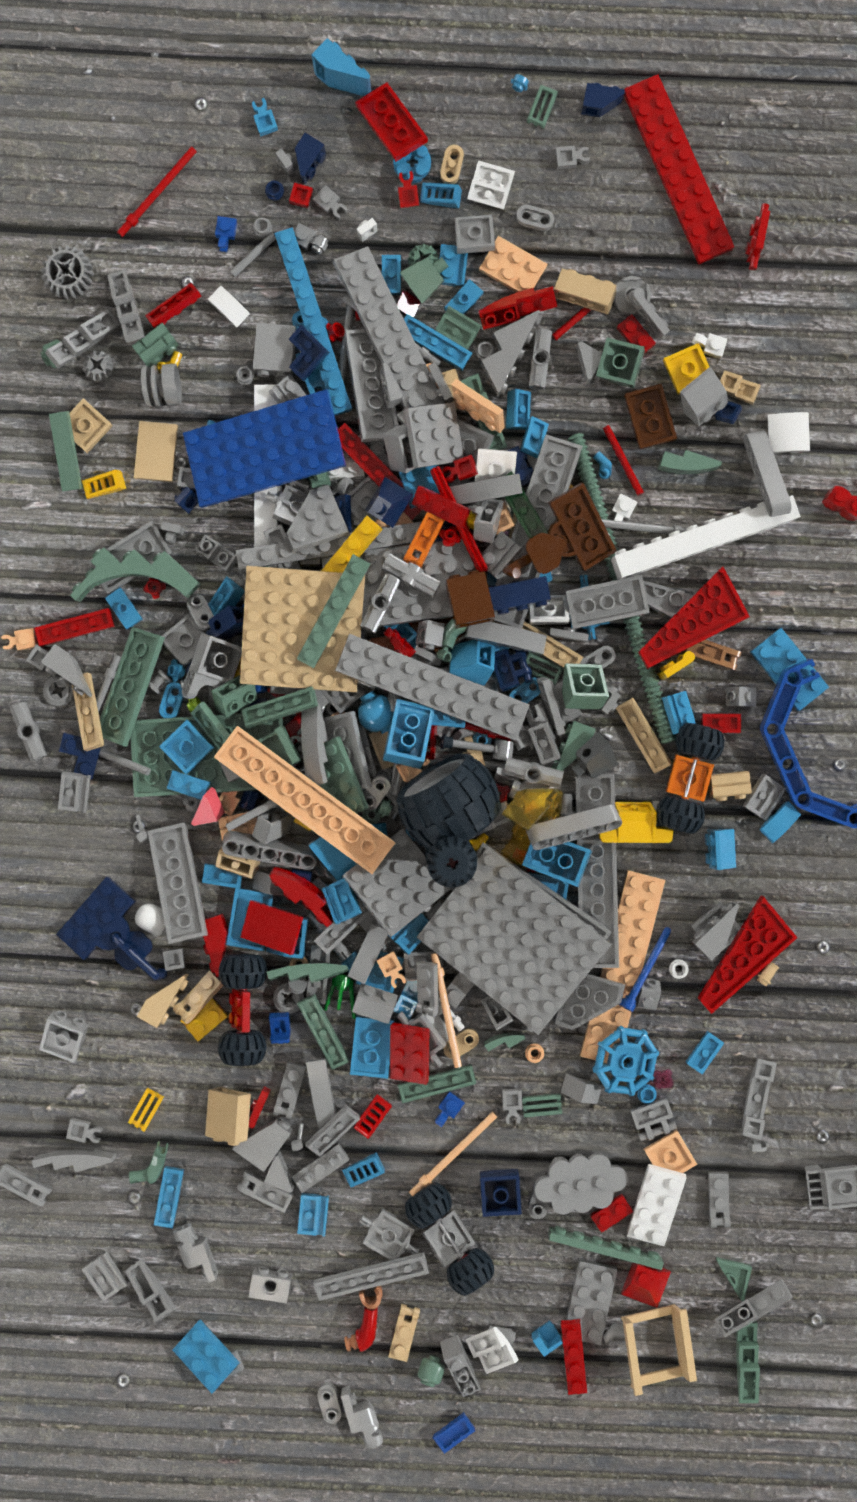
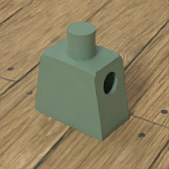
M427 257L403 270L400 274L420 302L424 304L445 281L440 273L449 266L443 257L434 264Z

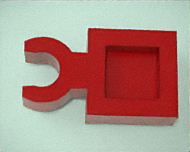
M409 171L410 178L408 180H404L402 173H399L400 182L403 184V187H398L400 208L419 206L417 185L411 186L414 179L412 171Z
M472 455L453 461L455 467L447 466L442 469L444 474L451 473L449 477L445 478L447 483H452L456 477L462 481L478 475Z
M388 627L384 632L385 636L391 640L390 643L395 647V652L408 657L414 655L416 651L405 638L400 636L396 629L392 630Z

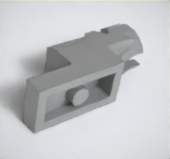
M540 702L534 705L538 716L534 718L535 711L533 706H530L526 717L530 725L529 733L540 762L543 765L560 759L561 756L554 740L556 737L544 703Z
M191 1223L176 1227L173 1234L176 1242L180 1241L178 1249L184 1265L189 1269L202 1264L201 1271L203 1276L207 1278L208 1283L215 1281L218 1276V1270L207 1238L198 1239Z
M350 1386L343 1387L341 1399L351 1433L359 1432L365 1447L368 1449L382 1445L383 1436L371 1402L357 1403L356 1395L354 1392L351 1393Z

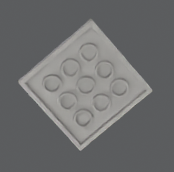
M403 828L390 838L395 844L373 874L356 864L342 876L390 937L395 935L451 889L450 887L438 884L432 879L427 869L426 857Z

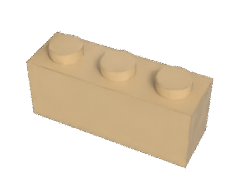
M562 268L554 287L556 299L608 315L616 296L617 285L608 280H598L592 275L585 276L577 273L575 270Z

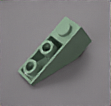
M572 721L571 724L568 723L564 733L567 735L566 740L561 742L558 749L561 758L554 760L552 768L563 771L577 758L576 751L593 737L596 729L576 721Z

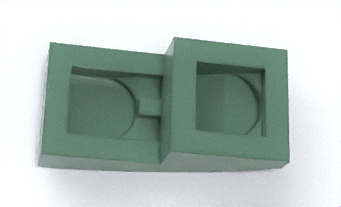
M507 1032L485 1040L484 1045L489 1052L504 1042L508 1048H511L526 1038L523 1032Z

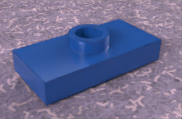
M463 1412L433 1434V1439L445 1454L475 1432V1427Z

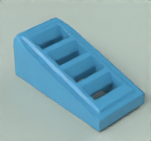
M422 182L420 203L459 208L462 189L459 184ZM432 189L430 198H427L428 190ZM436 190L439 191L438 198H435ZM444 192H447L446 199H443Z
M376 1152L342 1169L350 1187H354L385 1173V1168ZM371 1162H373L376 1167V1170L374 1171L370 1165ZM364 1165L367 1166L370 1173H366L363 1167ZM357 1168H360L363 1174L362 1177L359 1176ZM350 1171H353L356 1180L353 1181L349 1173Z

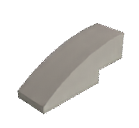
M142 1259L125 1270L142 1305L147 1306L155 1322L163 1320L177 1310L164 1287Z

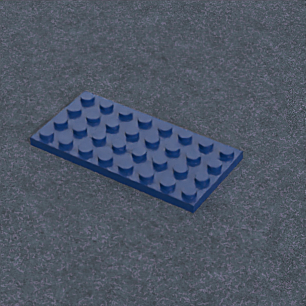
M327 389L183 433L198 503L201 508L346 466L330 394Z

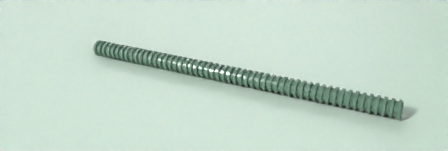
M574 434L567 441L583 446L576 470L579 471L578 476H581L579 480L584 483L601 519L610 520L607 518L609 516L606 513L607 509L604 508L605 502H602L603 497L600 496L602 492L599 491L600 486L597 485L598 480L595 479L596 474L593 473L595 469L592 468L593 463L590 462L589 451L586 450L588 446L585 445L584 434ZM606 527L607 532L616 548L617 542L614 541L616 538L612 535L614 534V531H611V528ZM614 553L604 559L607 562L606 567L609 568L607 571L610 573L609 578H612V581L618 580L611 562V558L615 556ZM640 617L625 618L623 624H626L625 630H628L626 634L629 635L630 638L628 640L632 643L630 647H633L632 652L635 653L633 657L637 660L635 663L638 664L637 669L640 670L639 675L642 676L641 681L644 683L642 686H645L644 692L647 693L646 698L649 699L647 702L651 706L649 709H652L651 715H654L653 721L656 722L654 724L657 727L656 732H659L658 738H661V744L673 742L676 740V737L672 733L662 701L663 697L661 694L663 692L659 689L661 685H658L659 679H656L658 676L654 672L656 669L653 666L647 669L638 653L647 642V639H644L645 634L642 633L643 628L640 626L642 625L639 622Z

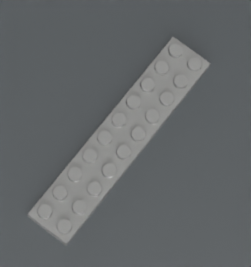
M367 246L334 259V267L381 363H388L404 395L401 401L403 408L445 404L444 400L441 401L436 391L438 388L435 383H432L428 375L429 370L369 247Z
M546 434L526 495L545 527L549 530L551 524L557 519L548 502L568 491L583 446ZM517 519L511 539L523 551L515 560L527 554L525 546L529 540ZM531 562L520 569L521 576L518 579L503 573L497 579L495 586L539 578L540 573ZM511 609L508 614L498 615L496 612L494 613V621L522 629L528 609L523 611Z
M352 634L348 635L335 669L339 673L514 741L518 738L530 704Z
M588 774L581 775L578 778L575 776L576 813L610 804L615 806V774H601L596 778H591ZM599 834L577 840V845L592 851L578 887L579 909L612 931L607 938L612 945L593 968H619L616 843L601 842Z

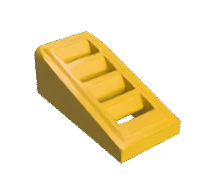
M116 469L82 480L86 499L126 489L122 471ZM106 479H108L109 486H110L109 488H108V486H107ZM98 481L101 483L102 490H100ZM90 483H93L95 492L92 491Z

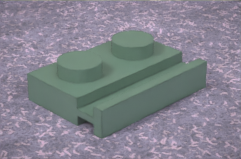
M448 306L435 331L469 350L482 325Z

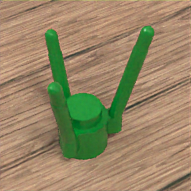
M339 974L332 979L324 1011L328 1009L335 987L336 990H339L336 1009L340 1010L343 991H347L349 987L352 1012L355 1000L353 992L354 980H351V977H348L347 974ZM352 1012L353 1019H356V1013Z

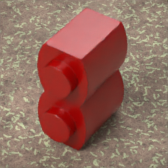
M834 486L828 490L822 500L823 505L829 510L838 511L846 520L856 521L857 496H852L847 489L841 486Z

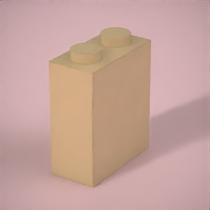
M225 1087L209 1089L205 1136L213 1138V1141L216 1142L226 1141L231 1146H237L240 1142L247 1141L251 1094Z

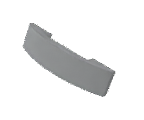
M759 1058L755 1062L744 1106L743 1136L762 1140L765 1120L763 1119L770 1084L774 1080L776 1062Z

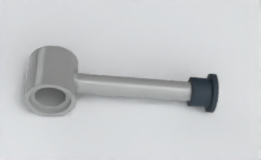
M443 734L440 748L451 749L456 747L493 753V759L507 760V757L512 758L514 742L495 740V744L490 745L455 740L453 737Z

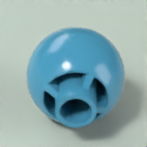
M374 691L360 697L362 703L358 709V718L361 725L366 730L374 733L380 731L383 734L389 731L393 712H391L388 698L384 695H376Z

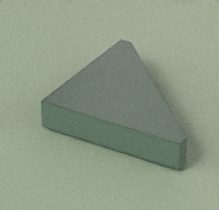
M716 1257L717 1263L741 1302L745 1301L752 1266Z

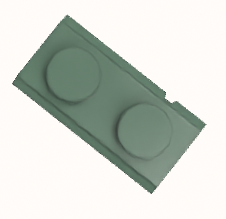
M163 323L132 345L133 349L149 368L152 365L157 366L164 356L172 355L177 350L176 347L179 346Z

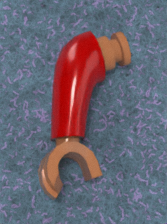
M381 1286L374 1287L376 1295L373 1297L366 1296L364 1290L359 1291L360 1300L365 1306L361 1327L355 1330V1334L351 1335V1338H348V1336L344 1337L348 1352L351 1351V1348H354V1350L359 1349L360 1352H363L372 1346L376 1336L378 1306L383 1295Z

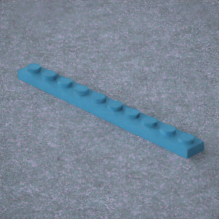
M293 227L276 232L274 234L305 328L330 352L318 365L325 390L329 391L334 416L352 411Z

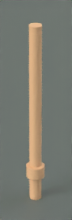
M432 953V963L438 964V992L454 1068H458L462 1064L443 978L445 973L443 967H441L439 955Z
M492 1111L427 1175L424 1174L419 1179L420 1182L409 1191L411 1196L413 1197L424 1187L426 1188L432 1184V1180L497 1118V1115Z

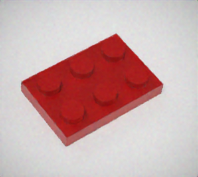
M392 1023L390 1025V1079L427 1085L429 1082L430 1028Z

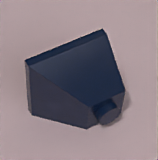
M384 477L365 510L393 528L413 494Z

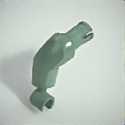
M453 618L444 627L442 649L437 652L438 659L444 662H450L452 654L448 652V649H453L457 637L467 630V627L455 629Z
M160 1141L157 1142L152 1159L146 1169L129 1171L130 1184L145 1181L152 1184L157 1181L165 1164L168 1143H166L165 1147H160Z

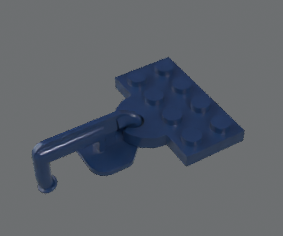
M109 876L105 877L56 934L83 960H86L98 946L104 950H114L116 962L126 970H134L139 966L153 980L165 979L167 977V971L164 968L156 970L145 959L152 950L151 940L141 931L129 932V924L124 915L136 901Z

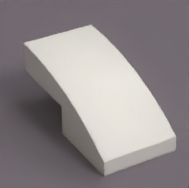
M222 286L207 299L236 328L250 314Z

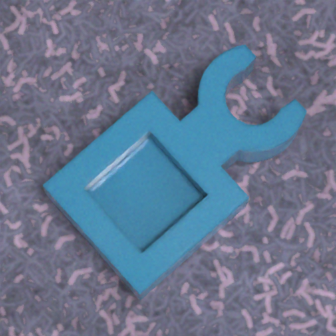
M261 98L263 103L261 107H257L255 102H252L253 110L257 113L253 116L260 137L278 131L272 110H267V103L264 98Z

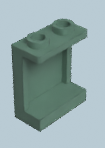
M280 726L274 729V732L258 739L260 743L291 766L302 761L284 726Z

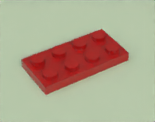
M388 82L355 102L357 109L395 162L428 142L426 134Z

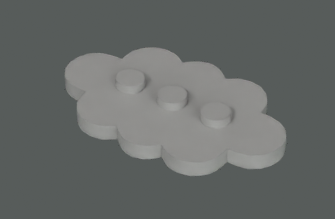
M602 1153L591 1154L588 1158L582 1154H576L569 1161L561 1158L552 1161L548 1167V1175L541 1176L535 1181L533 1191L538 1200L551 1202L552 1208L559 1214L566 1215L574 1209L579 1213H586L593 1206L599 1209L608 1207L613 1200V1192L620 1191L626 1186L628 1176L622 1167L611 1165L609 1159Z

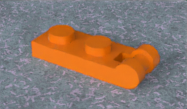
M427 512L403 561L406 563L411 562L422 568L445 520ZM414 551L421 553L419 558L413 556Z

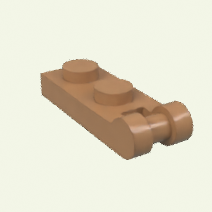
M704 640L685 651L693 652L695 658L736 671V662L742 653L708 640ZM726 654L730 655L729 662L724 660Z

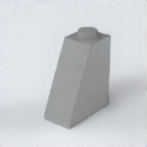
M276 1118L248 1134V1140L240 1142L232 1150L264 1172L291 1134V1125L284 1119L279 1120Z

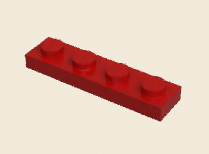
M109 608L38 626L34 629L38 644L42 647L114 628L115 626Z
M580 1319L561 1320L568 1395L586 1394L587 1384Z

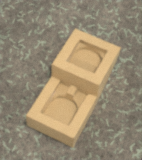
M725 370L720 380L727 391V395L752 405L761 388L760 384L744 380L743 376Z

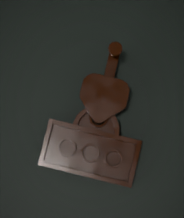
M579 483L548 502L557 520L551 524L547 534L540 532L530 538L525 546L527 554L505 566L503 573L518 579L521 576L520 569L532 562L539 573L546 574L560 565L562 556L570 557L575 555L581 569L586 571L617 551L584 483Z

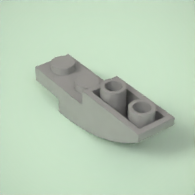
M783 1279L715 1318V1321L724 1337H728L777 1309L780 1305L792 1299L793 1296Z

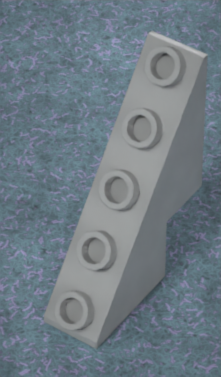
M540 310L493 333V340L499 351L482 359L481 367L496 397H499L500 394H505L508 388L506 382L509 377L513 378L517 369L515 364L517 360H522L525 353L523 348L526 343L530 344L534 335L532 330L534 326L538 327L541 322Z

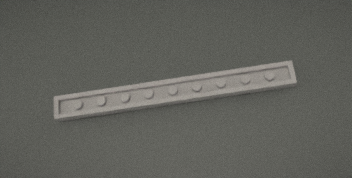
M422 521L396 525L393 528L390 526L383 527V530L366 550L411 544ZM352 532L348 536L293 553L289 542L236 550L239 571L246 570L247 566L266 567L333 556Z

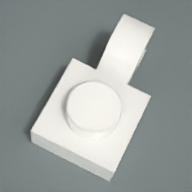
M696 333L691 344L699 343L700 347L704 348V354L721 359L727 339L711 333L706 338L704 335Z
M620 493L611 511L616 514L614 520L622 521L623 518L629 520L637 501Z

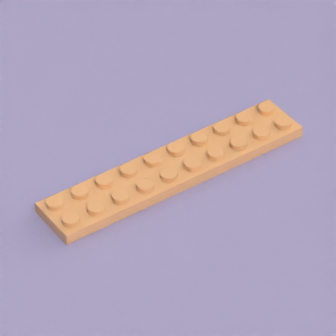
M239 726L234 729L214 756L215 759L371 874L375 872L395 844L393 840Z
M627 870L618 904L619 968H602L600 977L626 984L622 998L629 995L643 969L665 884L664 879ZM617 1005L590 1020L587 1024L580 1057L596 1061L599 1047L597 1045L598 1042H602L616 1031L619 1026L628 1028L631 1012ZM618 1038L609 1047L612 1048L614 1044L620 1043V1039ZM607 1051L605 1052L603 1063L608 1061L609 1053Z

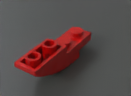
M553 286L534 291V287L499 299L479 310L483 330L520 320L521 316L532 314L538 310L544 311L556 308L557 303Z
M274 867L269 875L271 882L283 890V894L288 900H292L295 904L302 900L304 907L311 910L315 914L317 921L326 927L333 923L331 912L325 905V896L318 887L291 871Z

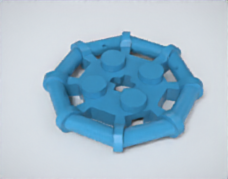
M619 1026L616 1031L602 1042H598L597 1045L599 1047L595 1066L592 1069L593 1073H596L605 1087V1092L634 1096L635 1092L655 1078L653 1075L659 1050L655 1048L645 1029L637 1030ZM627 1036L636 1037L635 1042H628ZM619 1038L620 1043H616L610 1048L609 1045ZM643 1043L648 1049V1051L645 1053L642 1051L641 1045ZM607 1051L609 1053L607 1064H603L605 1052ZM628 1057V1059H630V1063H627L626 1066H624L623 1062ZM649 1059L647 1070L645 1071L646 1061ZM609 1071L613 1078L609 1081L604 1072ZM643 1075V1077H641L638 1081L634 1083V1080H636V1076ZM619 1081L627 1082V1085L621 1086L618 1085Z

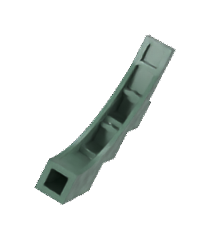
M103 547L93 554V559L90 561L96 566L95 569L91 568L85 574L86 578L83 582L77 583L72 588L73 592L70 596L75 601L81 602L96 586L112 579L128 576H143L161 580L176 588L187 598L201 586V583L166 551H163V553L159 552L153 558L154 562L151 564L135 549L129 550L123 556V561L121 562L109 550Z

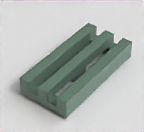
M540 85L527 118L528 124L533 123L536 127L539 125L542 129L545 128L558 91ZM544 91L546 93L537 117L533 118L541 94ZM550 94H552V98L545 113L543 121H541L540 118L545 108L548 97Z
M530 652L527 654V665L555 677L554 680H550L556 685L563 667ZM530 658L558 670L557 673L529 661ZM531 670V675L537 678L546 677L542 674H539Z
M560 1093L522 1097L524 1118L562 1114ZM557 1099V1102L526 1104V1102ZM557 1107V1109L527 1111V1109Z

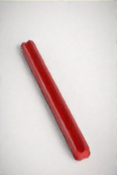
M439 466L432 468L430 473L440 494L456 502ZM467 523L464 528L456 526L476 570H479V573L487 572L488 567Z

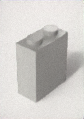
M257 323L253 360L255 374L265 378L273 375L283 379L288 374H291L293 377V371L289 366L295 359L296 346L289 338L296 331L295 326Z

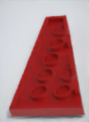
M723 566L638 652L647 669L750 617Z
M761 895L698 996L699 1001L711 1014L798 938L764 896Z

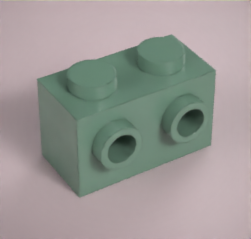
M240 675L211 691L216 710L225 717L258 700L255 685L240 684Z

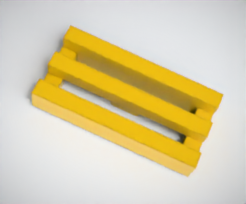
M147 1088L128 1123L134 1124L136 1128L139 1127L145 1132L164 1096ZM148 1094H151L152 1096L150 1097L147 1105L141 1113L138 1121L135 1120V1117L138 1114L140 1108L142 1107ZM155 1097L158 1098L145 1124H142L141 1122Z

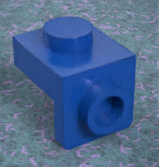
M289 1012L270 1013V1043H289L291 1034Z

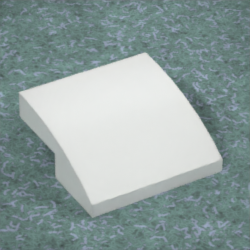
M478 161L467 199L504 210L515 171Z
M808 412L768 415V437L774 454L810 451Z
M496 1327L465 1339L473 1358L479 1356L486 1374L514 1364L519 1360L508 1340Z

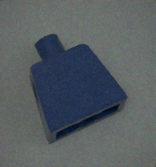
M227 606L209 619L210 629L206 631V634L215 638L229 639L243 632L244 607Z

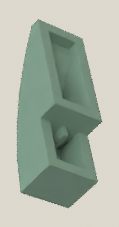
M685 450L682 456L665 451L661 456L657 470L675 474H699L717 470L722 462Z

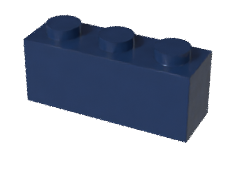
M546 576L489 588L494 613L497 612L498 615L508 614L511 609H516L517 611L527 610L528 606L531 605L543 607L551 600Z

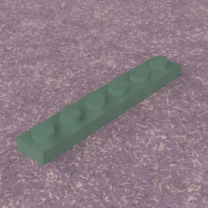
M354 554L352 555L297 657L299 661L315 668L366 574L370 563Z
M555 1226V1228L549 1227L548 1230L549 1241L659 1270L663 1268L664 1262L661 1256L654 1251L644 1252L636 1246L625 1247L617 1241L606 1242L598 1236L587 1237L579 1231L568 1232L560 1226Z

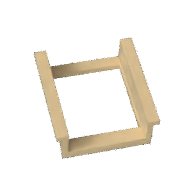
M673 1304L621 1317L631 1376L630 1387L634 1390L635 1396L643 1394L642 1386L682 1376L689 1382L697 1381L686 1309H680ZM672 1314L679 1365L640 1375L633 1323Z

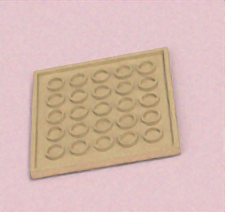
M247 566L240 684L304 689L312 686L317 690L357 692L358 680L339 673L335 669L348 635L352 634L361 638L362 627L360 625L363 615L365 575L315 668H312L299 661L297 657L343 573Z

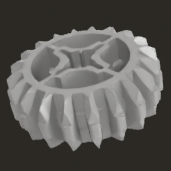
M66 245L65 250H63L59 246L57 252L52 249L51 256L46 254L48 261H42L45 267L40 268L42 274H44L41 276L45 282L44 285L46 288H50L49 291L52 294L56 293L59 298L64 296L65 299H68L71 295L76 299V293L83 296L81 290L89 289L86 284H92L90 277L94 276V273L91 271L93 266L89 263L90 259L85 256L83 251L80 250L78 252L76 247L71 249ZM81 265V273L77 277L78 266ZM55 268H57V269H58V273H57V275H56L57 278L54 280V271H55ZM63 270L69 271L72 274V276L69 273H64Z

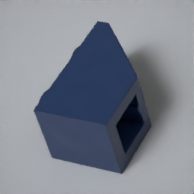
M596 82L587 83L581 114L600 118L622 103L625 90L617 86H602Z
M305 132L295 147L301 180L304 184L314 177L318 164H322L326 157L324 144Z

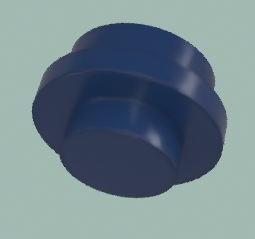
M270 181L265 187L266 196L273 201L281 199L284 195L283 185L279 181Z

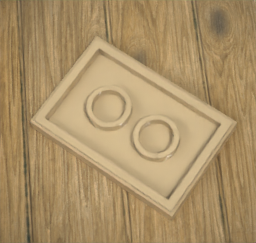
M139 421L134 469L135 479L173 483L178 435L177 424Z

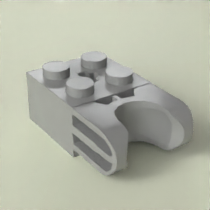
M201 633L182 688V696L186 699H193L197 696L200 688L207 685L209 688L208 703L215 708L211 691L234 678L241 658L242 647Z

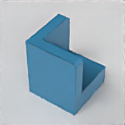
M551 1321L546 1322L531 1333L534 1344L544 1357L563 1344L560 1333Z

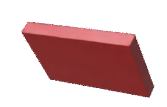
M250 900L240 938L289 955H294L303 917L255 900Z

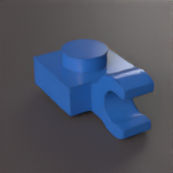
M217 217L215 236L219 238L218 247H220V252H227L229 240H235L237 219Z
M448 1091L438 1105V1108L442 1111L436 1117L435 1123L442 1127L448 1116L454 1119L465 1102L451 1091Z

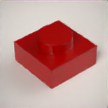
M294 182L289 203L308 209L313 188Z

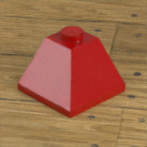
M632 1262L621 1295L658 1308L671 1271L664 1268L659 1270Z

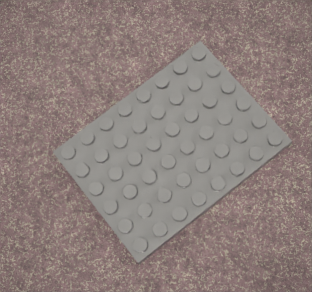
M490 846L487 847L477 860V869L472 879L452 891L417 935L420 941L537 1035L541 1033L612 945Z

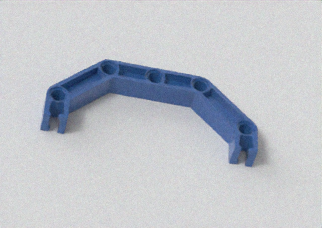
M806 659L784 669L780 674L760 724V732L788 796L795 806L848 827L857 828V817L855 821H849L852 813H856L857 816V803L849 806L810 790L784 730L801 685L820 677L819 672L814 671V669L810 671L811 675L802 676L800 669L811 665V667L815 666L813 659ZM793 672L796 675V679L793 683H790L788 675ZM770 724H774L775 731L769 734L767 727ZM790 759V766L783 768V761ZM801 794L806 795V800L803 803L798 802V797Z

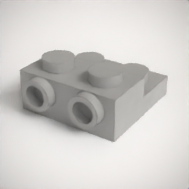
M53 1011L47 1018L39 1050L75 1063L78 1059L81 1045L85 1040L89 1024L85 1023V1020L80 1017H68L64 1011Z

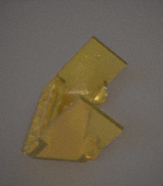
M557 788L523 789L515 794L513 801L502 812L504 816L515 822L512 828V839L501 851L502 855L523 869H527V867L522 866L531 843L526 830L529 831L534 824L561 817L562 791Z

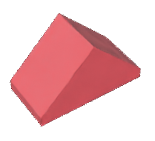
M211 787L203 795L191 823L193 826L217 822L225 813L215 788Z

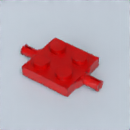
M767 203L761 205L760 215L755 217L754 224L750 226L749 236H751L750 243H747L745 254L748 255L746 262H750V270H757L760 253L763 250L770 211H768L770 205Z

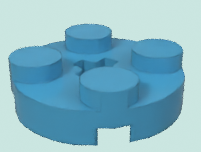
M422 145L397 162L393 159L394 171L398 176L399 173H402L404 180L410 178L409 171H412L414 179L411 184L422 181L431 170V156L427 147ZM411 159H414L418 162V164H414V167H410V164L407 162Z

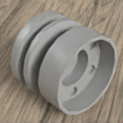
M176 363L163 364L161 374H159L156 365L151 366V371L148 366H142L140 384L146 406L153 407L155 401L156 406L160 407L162 397H164L167 406L181 405V381Z

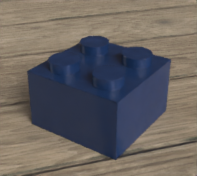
M518 1169L480 1171L483 1217L521 1215Z

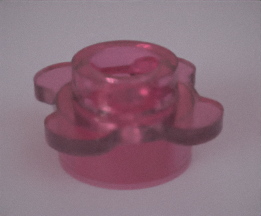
M670 1069L654 1071L653 1076L656 1080L654 1085L657 1089L673 1087L674 1083Z

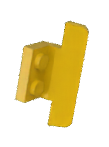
M615 802L622 825L617 829L599 834L600 841L604 843H670L673 839L672 829L656 826L657 812L651 802Z

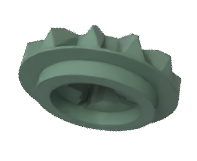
M424 243L419 246L416 245L410 251L408 257L409 266L419 262L420 253L424 257L429 256L428 258L433 264L439 260L437 251L431 245L428 246Z

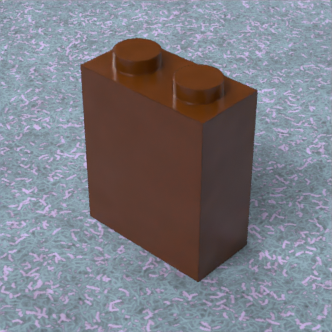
M475 570L465 576L460 577V574H456L446 579L445 586L455 629L494 621L495 614L485 571L479 573V570Z

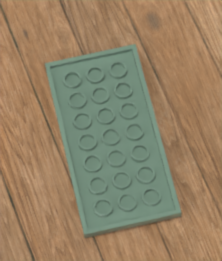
M232 714L228 717L215 715L230 735L239 726L256 740L274 732V729L284 726L283 717L251 728H245L242 714ZM194 717L136 720L131 734L132 761L150 768L151 771L149 775H145L132 770L134 797L182 794L167 789L172 770L184 772L159 746L186 720H189L215 747L188 775L209 781L208 790L213 787L216 792L257 790L242 778L228 782L219 761L214 758L219 751Z

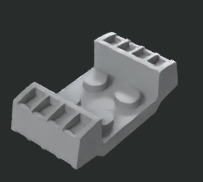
M817 1164L805 1166L810 1210L857 1207V1165L821 1169Z

